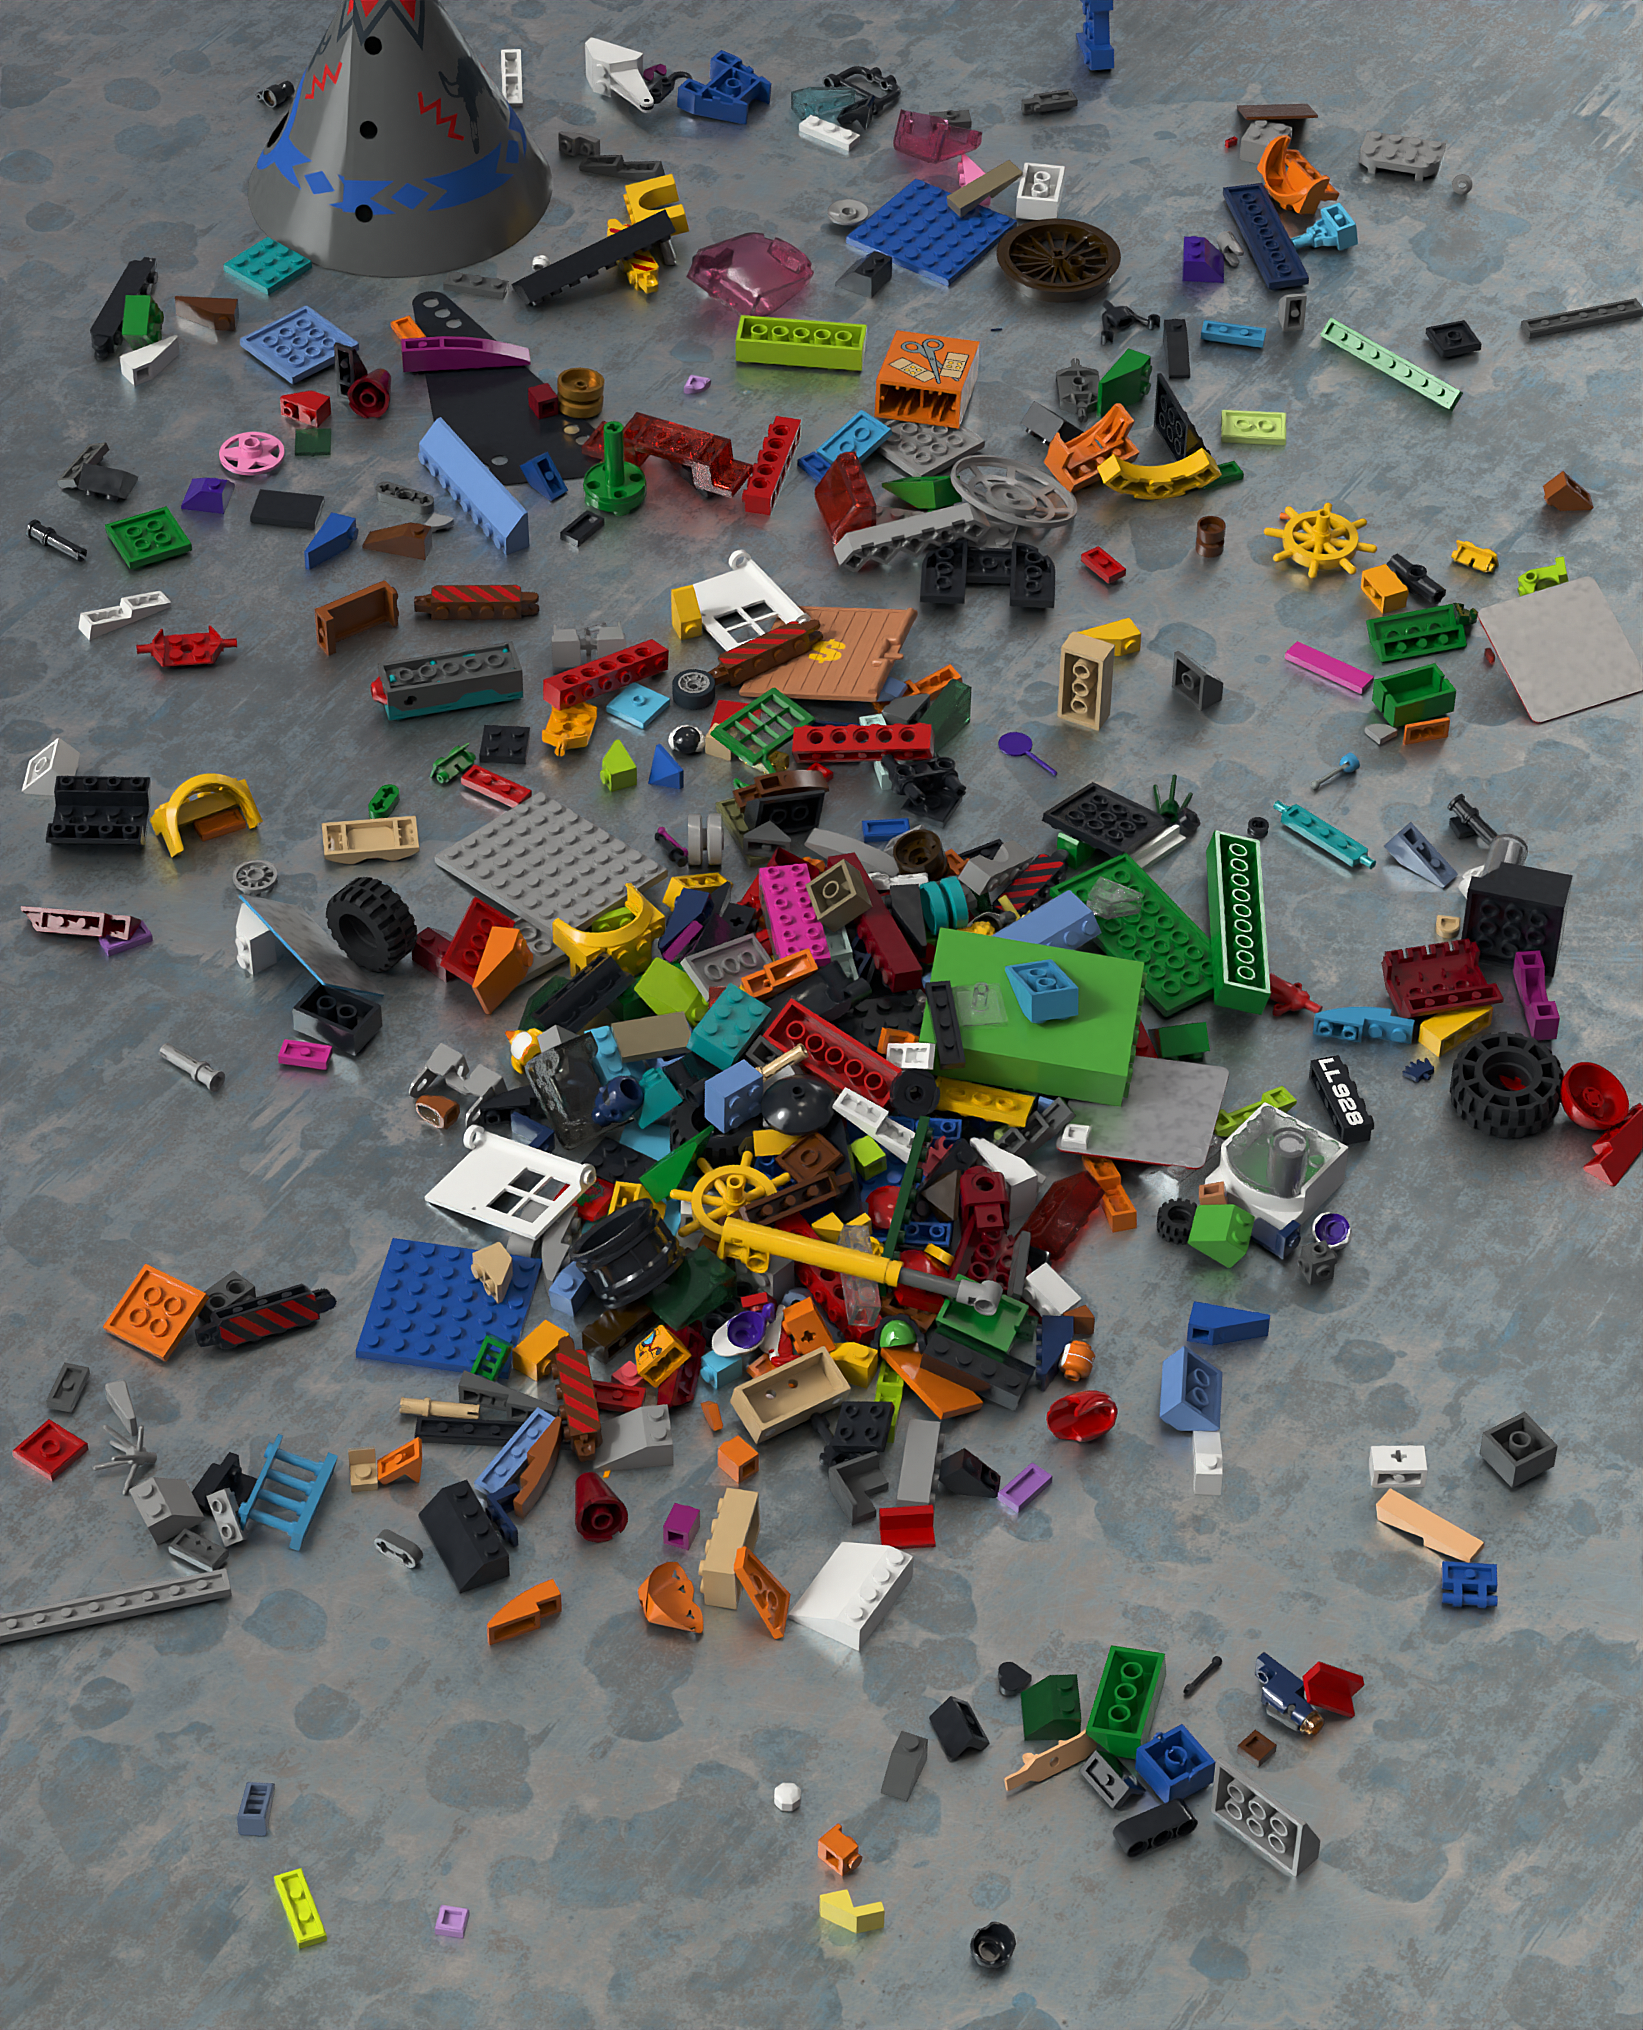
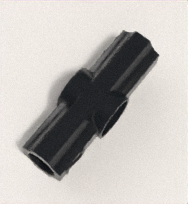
M1398 553L1393 555L1387 562V566L1391 571H1394L1396 576L1405 583L1409 593L1420 594L1434 605L1440 603L1446 595V589L1427 576V569L1424 566L1411 564Z

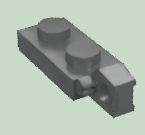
M1071 89L1034 94L1033 98L1022 99L1021 110L1023 114H1033L1039 111L1048 112L1055 109H1067L1077 106L1078 100Z

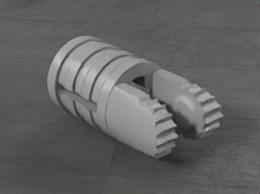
M1231 231L1221 232L1217 236L1216 242L1230 265L1237 267L1240 262L1237 256H1243L1244 251Z

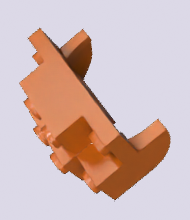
M1288 135L1274 138L1265 148L1257 170L1263 175L1264 187L1270 193V196L1278 201L1283 209L1288 211L1294 209L1295 212L1301 215L1306 213L1315 214L1320 201H1337L1339 192L1329 183L1330 178L1327 175L1322 176L1298 150L1287 149L1291 138Z

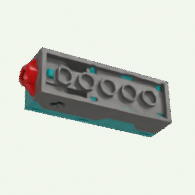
M512 641L378 663L379 677L370 685L373 700L385 706L389 720L524 698L522 667Z

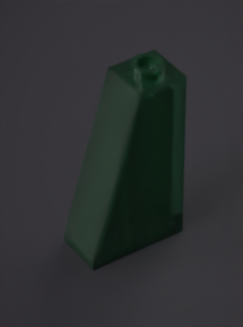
M954 678L948 682L918 722L932 724L935 735L934 751L936 753L970 722L972 687Z

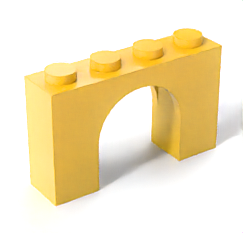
M672 174L625 186L627 194H623L631 225L665 209L676 230L671 236L689 232L682 204L660 210H651L658 206L679 201Z

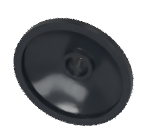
M794 1074L780 1078L766 1089L761 1100V1111L766 1123L774 1130L786 1135L803 1136L815 1133L831 1122L836 1113V1110L832 1107L837 1099L832 1087L824 1080L812 1075Z

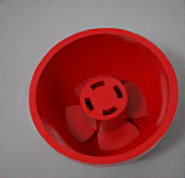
M1580 1062L1571 1066L1563 1077L1560 1090L1561 1104L1567 1116L1577 1125L1589 1130H1606L1618 1125L1626 1118L1629 1111L1628 1095L1621 1082L1606 1068L1591 1062Z

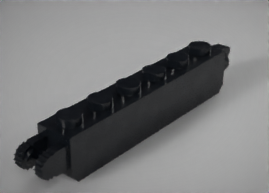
M144 257L141 261L133 260L128 263L90 329L91 345L95 350L94 357L96 360H104L109 353H115L118 346L122 345L126 295H150L153 285L158 281V273L155 272L157 267L156 258Z

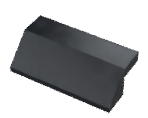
M602 952L530 1016L544 1031L558 1025L576 1034L636 980L631 973L623 971L611 955Z

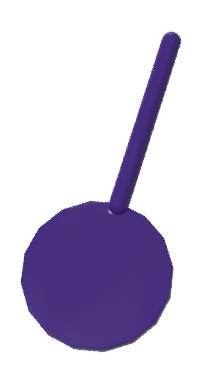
M1009 732L1000 737L998 746L1003 753L1009 756H1023L1026 754L1050 773L1057 775V771L1030 752L1033 744L1029 736L1019 732Z

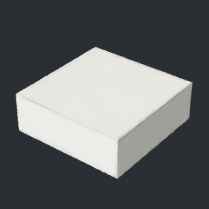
M1067 1124L1061 1140L1062 1147L1086 1150L1091 1136V1126Z

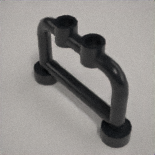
M854 66L837 75L829 74L822 80L823 86L827 91L831 92L841 86L863 99L873 94L845 79L854 74H861L866 77L868 82L872 83L875 81L880 84L883 90H892L893 92L882 98L876 97L873 115L882 112L884 105L897 99L901 94V89L896 84L895 77L893 75L885 78L882 77V72L878 67L869 70L865 67Z

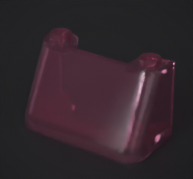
M901 109L893 146L896 151L928 163L937 164L976 150L982 142L983 132L950 126L948 120L942 117Z

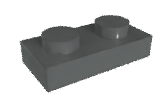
M64 1362L46 1400L47 1408L72 1413L90 1376L89 1367Z

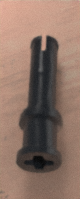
M34 519L28 524L26 528V536L28 538L39 540L43 546H52L76 559L78 562L84 560L78 553L85 557L87 556L85 548L57 535L53 528L41 525L39 520Z
M1463 794L1457 795L1448 804L1447 809L1454 811L1461 819V823L1472 828L1493 851L1498 843L1504 841L1479 816V810L1476 807L1473 808L1465 800Z

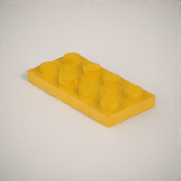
M938 1076L935 1081L940 1090V1100L936 1107V1110L939 1111L948 1110L958 1112L962 1116L980 1117L988 1122L998 1121L1007 1123L1011 1127H1025L1034 1106L1035 1097L942 1076Z

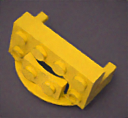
M216 773L197 775L182 783L174 791L169 802L161 804L158 809L154 810L155 814L149 818L156 836L163 835L172 858L184 851L178 828L191 824L193 821L240 806L249 829L255 828L263 822L246 780L238 781L237 778ZM200 793L197 795L198 799L189 800L188 797Z

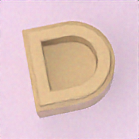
M1437 915L1436 933L1446 939L1456 937L1459 934L1461 918Z

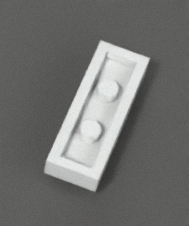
M810 115L799 124L800 132L847 151H850L860 142L859 134L819 119L816 116Z

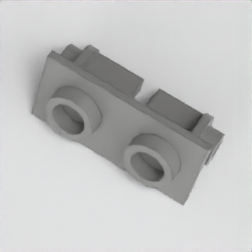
M225 1488L206 1496L225 1547L248 1539L246 1533L249 1532L246 1526L244 1531L241 1530L239 1525L241 1518L236 1517L235 1514L239 1507L234 1496L235 1493L231 1492L230 1488Z

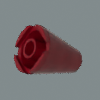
M381 368L375 369L356 380L350 386L347 397L349 398L350 408L357 415L363 418H378L386 412L390 404L392 380L389 372Z
M586 1472L581 1474L575 1482V1526L578 1533L587 1541L600 1543L613 1539L612 1536L618 1531L620 1533L624 1531L628 1523V1511L624 1503L597 1473Z

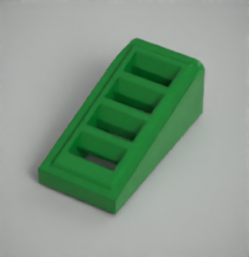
M486 1335L470 1373L480 1374L496 1382L514 1345L495 1335ZM492 1345L502 1349L501 1352L492 1350ZM487 1354L496 1358V1363L486 1359ZM482 1364L493 1369L492 1373L482 1369Z

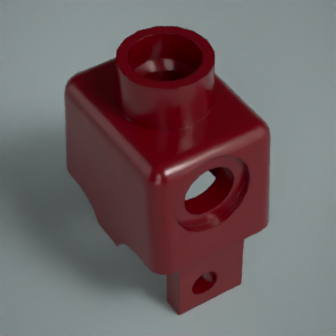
M974 1166L967 1169L961 1176L958 1207L961 1237L973 1208L978 1232L1004 1230L1007 1235V1230H1009L1010 1203L1003 1173L992 1172L986 1166ZM994 1219L995 1222H989L988 1220Z

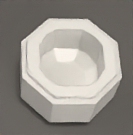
M794 1783L780 1784L775 1788L774 1804L782 1811H793L801 1804V1789Z

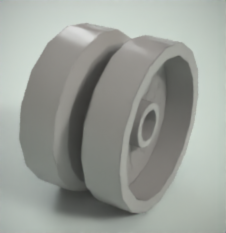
M721 813L709 814L707 816V828H702V816L700 814H688V865H701L703 862V850H707V862L709 865H722L724 828H721Z

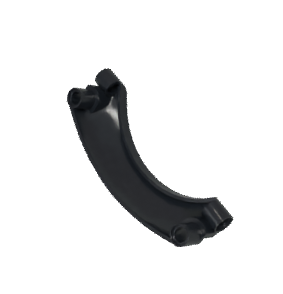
M837 960L827 964L815 974L765 1003L766 1006L771 1008L768 1019L736 1063L744 1059L754 1067L745 1056V1053L759 1035H764L791 998L830 1023L872 996L870 985L863 978H858L854 981L851 976L847 977ZM693 1051L664 1068L676 1091L680 1090L686 1102L695 1108L705 1104V1081L722 1072L721 1069Z

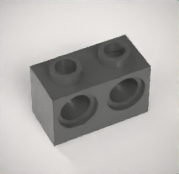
M235 1270L204 1291L209 1299L198 1316L207 1323H211L210 1316L214 1310L256 1298L255 1286Z

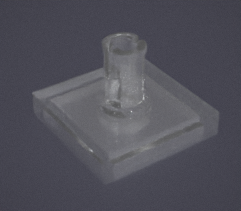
M979 982L975 985L951 987L960 1031L1007 1028L1008 1019L999 983L986 984Z

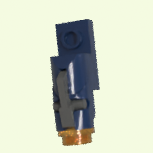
M1265 1652L1259 1655L1256 1659L1255 1676L1265 1684L1262 1688L1261 1702L1267 1707V1714L1300 1734L1309 1735L1310 1737L1316 1736L1324 1726L1325 1719L1304 1698L1305 1688L1303 1681Z

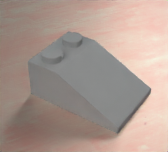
M667 1404L639 1407L601 1424L603 1443L599 1448H596V1460H593L594 1472L673 1465V1440Z

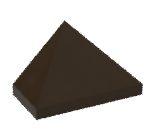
M961 1170L943 1173L920 1193L939 1223H949L958 1219Z

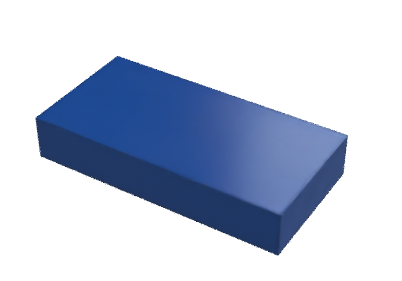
M909 818L862 821L864 843L890 841L892 838L910 830Z

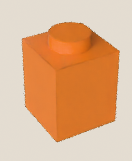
M737 1435L730 1441H725L718 1448V1466L740 1484L759 1471V1453Z

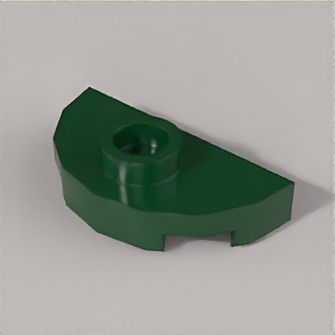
M1453 603L1455 619L1458 624L1471 625L1477 622L1478 612L1474 608L1467 610L1464 609V604Z

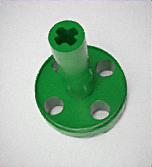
M611 421L604 425V462L594 465L585 474L583 482L584 502L588 506L595 507L601 511L610 512L616 516H625L630 513L631 509L643 502L647 494V483L645 475L639 467L624 461V427L620 422Z

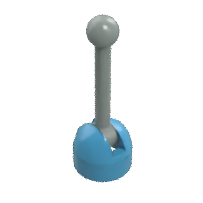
M1351 752L1347 753L1341 758L1340 767L1319 780H1313L1311 787L1318 789L1321 783L1341 771L1346 773L1354 772L1360 767L1358 758Z

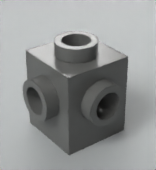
M1325 1240L1310 1243L1301 1248V1257L1298 1259V1264L1310 1285L1327 1281L1334 1277L1337 1255L1333 1249H1330Z

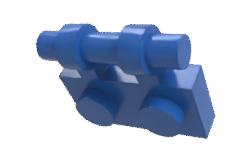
M1442 1561V1589L1453 1590V1593H1442L1443 1604H1453V1607L1477 1605V1608L1486 1609V1606L1497 1607L1498 1596L1487 1595V1592H1497V1564ZM1462 1590L1477 1591V1595L1462 1594Z

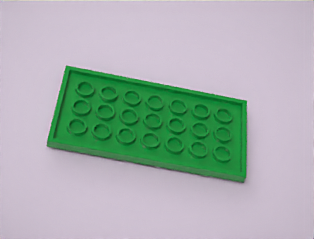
M1126 852L1122 856L1119 855L1050 888L1049 895L1053 899L1070 890L1092 910L1102 932L1092 938V940L1107 956L1144 962L1143 972L1148 973L1144 995L1165 1017L1214 994L1211 940Z

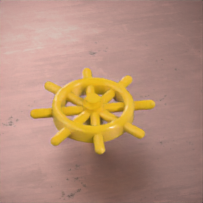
M1329 502L1324 504L1323 509L1301 514L1297 513L1291 506H1287L1285 513L1291 519L1286 523L1284 530L1270 527L1264 529L1266 536L1283 539L1284 551L1275 554L1273 560L1281 562L1291 558L1296 563L1308 567V576L1312 579L1317 576L1318 570L1335 569L1341 566L1349 574H1355L1357 569L1349 561L1353 559L1356 551L1375 553L1377 546L1358 542L1357 530L1367 525L1366 519L1361 518L1350 522L1338 514L1331 513L1332 504ZM1303 529L1306 533H1301L1297 531ZM1341 536H1344L1347 540L1337 539V538H1338V537H1341ZM1295 541H1301L1303 543L1298 545Z
M750 1151L743 1153L740 1165H727L713 1169L705 1158H699L697 1165L705 1175L697 1182L693 1192L673 1189L670 1192L672 1199L691 1202L694 1221L681 1227L678 1230V1235L686 1237L700 1229L709 1238L720 1242L717 1250V1258L720 1259L721 1235L724 1226H720L714 1221L732 1214L737 1209L750 1204L763 1195L766 1197L776 1193V1188L788 1183L791 1180V1175L783 1173L770 1180L760 1171L750 1167L753 1157ZM746 1183L756 1187L747 1193L744 1191ZM715 1187L722 1197L706 1194ZM702 1204L719 1208L705 1214Z

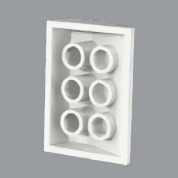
M841 1542L790 1611L788 1619L859 1651L912 1579L913 1556L888 1545Z

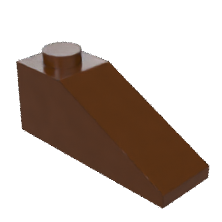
M175 296L176 316L213 330L236 331L239 319L238 299Z
M409 522L370 531L362 548L426 560L433 547L432 528L428 525Z

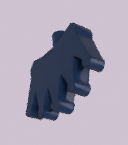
M1425 1058L1424 1062L1417 1059V1064L1410 1062V1067L1405 1066L1402 1076L1415 1082H1419L1423 1078L1430 1080V1075L1434 1074V1066L1431 1065L1428 1058Z

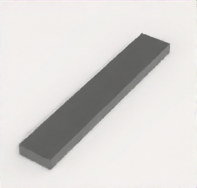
M1634 298L1521 321V328L1528 338L1531 339L1642 317L1643 307Z

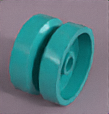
M956 876L942 878L939 885L935 881L920 884L919 890L923 917L932 935H938L940 927L948 928L950 926L953 930L967 927L969 919L967 903L961 884Z

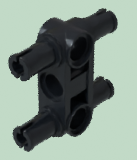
M935 751L933 759L899 764L891 754H887L881 759V766L888 772L889 780L892 782L891 790L898 795H907L915 806H920L925 802L926 795L923 792L948 788L955 798H961L966 793V786L961 783L955 770V761L949 757H940Z

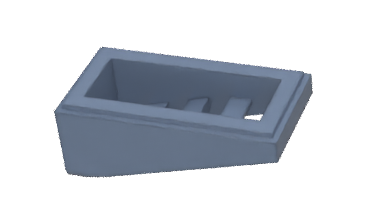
M246 1783L237 1816L238 1833L240 1835H266L275 1783Z

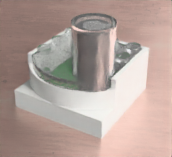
M1264 1102L1222 1143L1220 1165L1205 1179V1184L1224 1181L1229 1204H1234L1255 1216V1220L1262 1218L1279 1230L1283 1229L1292 1220L1302 1225L1344 1183L1348 1147Z

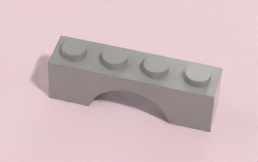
M1012 839L1001 845L993 860L987 859L982 855L968 860L958 879L980 896L988 891L992 892L999 886L1003 887L1009 881L1013 882L1031 863L1034 855Z

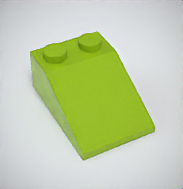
M659 957L652 961L634 988L637 994L657 1015L684 1011L686 1020L693 1030L714 1002V999L706 1002L687 973Z

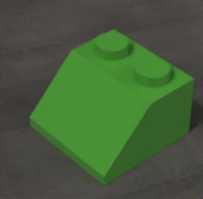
M1234 1204L1199 1205L1196 1208L1188 1244L1230 1269L1247 1253L1255 1216Z

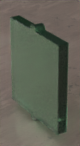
M313 427L311 429H296L295 456L314 457L315 455H331V428L316 429Z

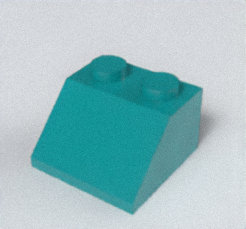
M660 1067L656 1070L655 1068L649 1069L642 1075L643 1079L639 1081L644 1092V1101L641 1107L633 1114V1117L641 1129L683 1101Z

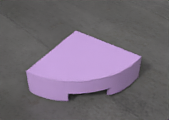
M690 375L684 386V393L695 394L705 391L710 387L711 379Z

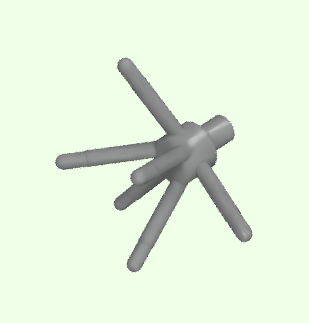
M104 1425V1430L122 1443L111 1440L110 1445L127 1454L113 1456L111 1462L95 1465L93 1470L106 1469L127 1463L132 1464L122 1491L126 1495L138 1465L142 1466L145 1462L155 1463L157 1454L147 1452L146 1448L143 1447L144 1426H139L137 1446H134L111 1427Z

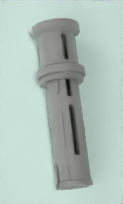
M165 1043L160 1048L159 1052L161 1053L159 1055L162 1058L190 1073L194 1081L204 1083L213 1092L222 1087L225 1081L224 1072L214 1070L206 1061L199 1062L170 1043Z

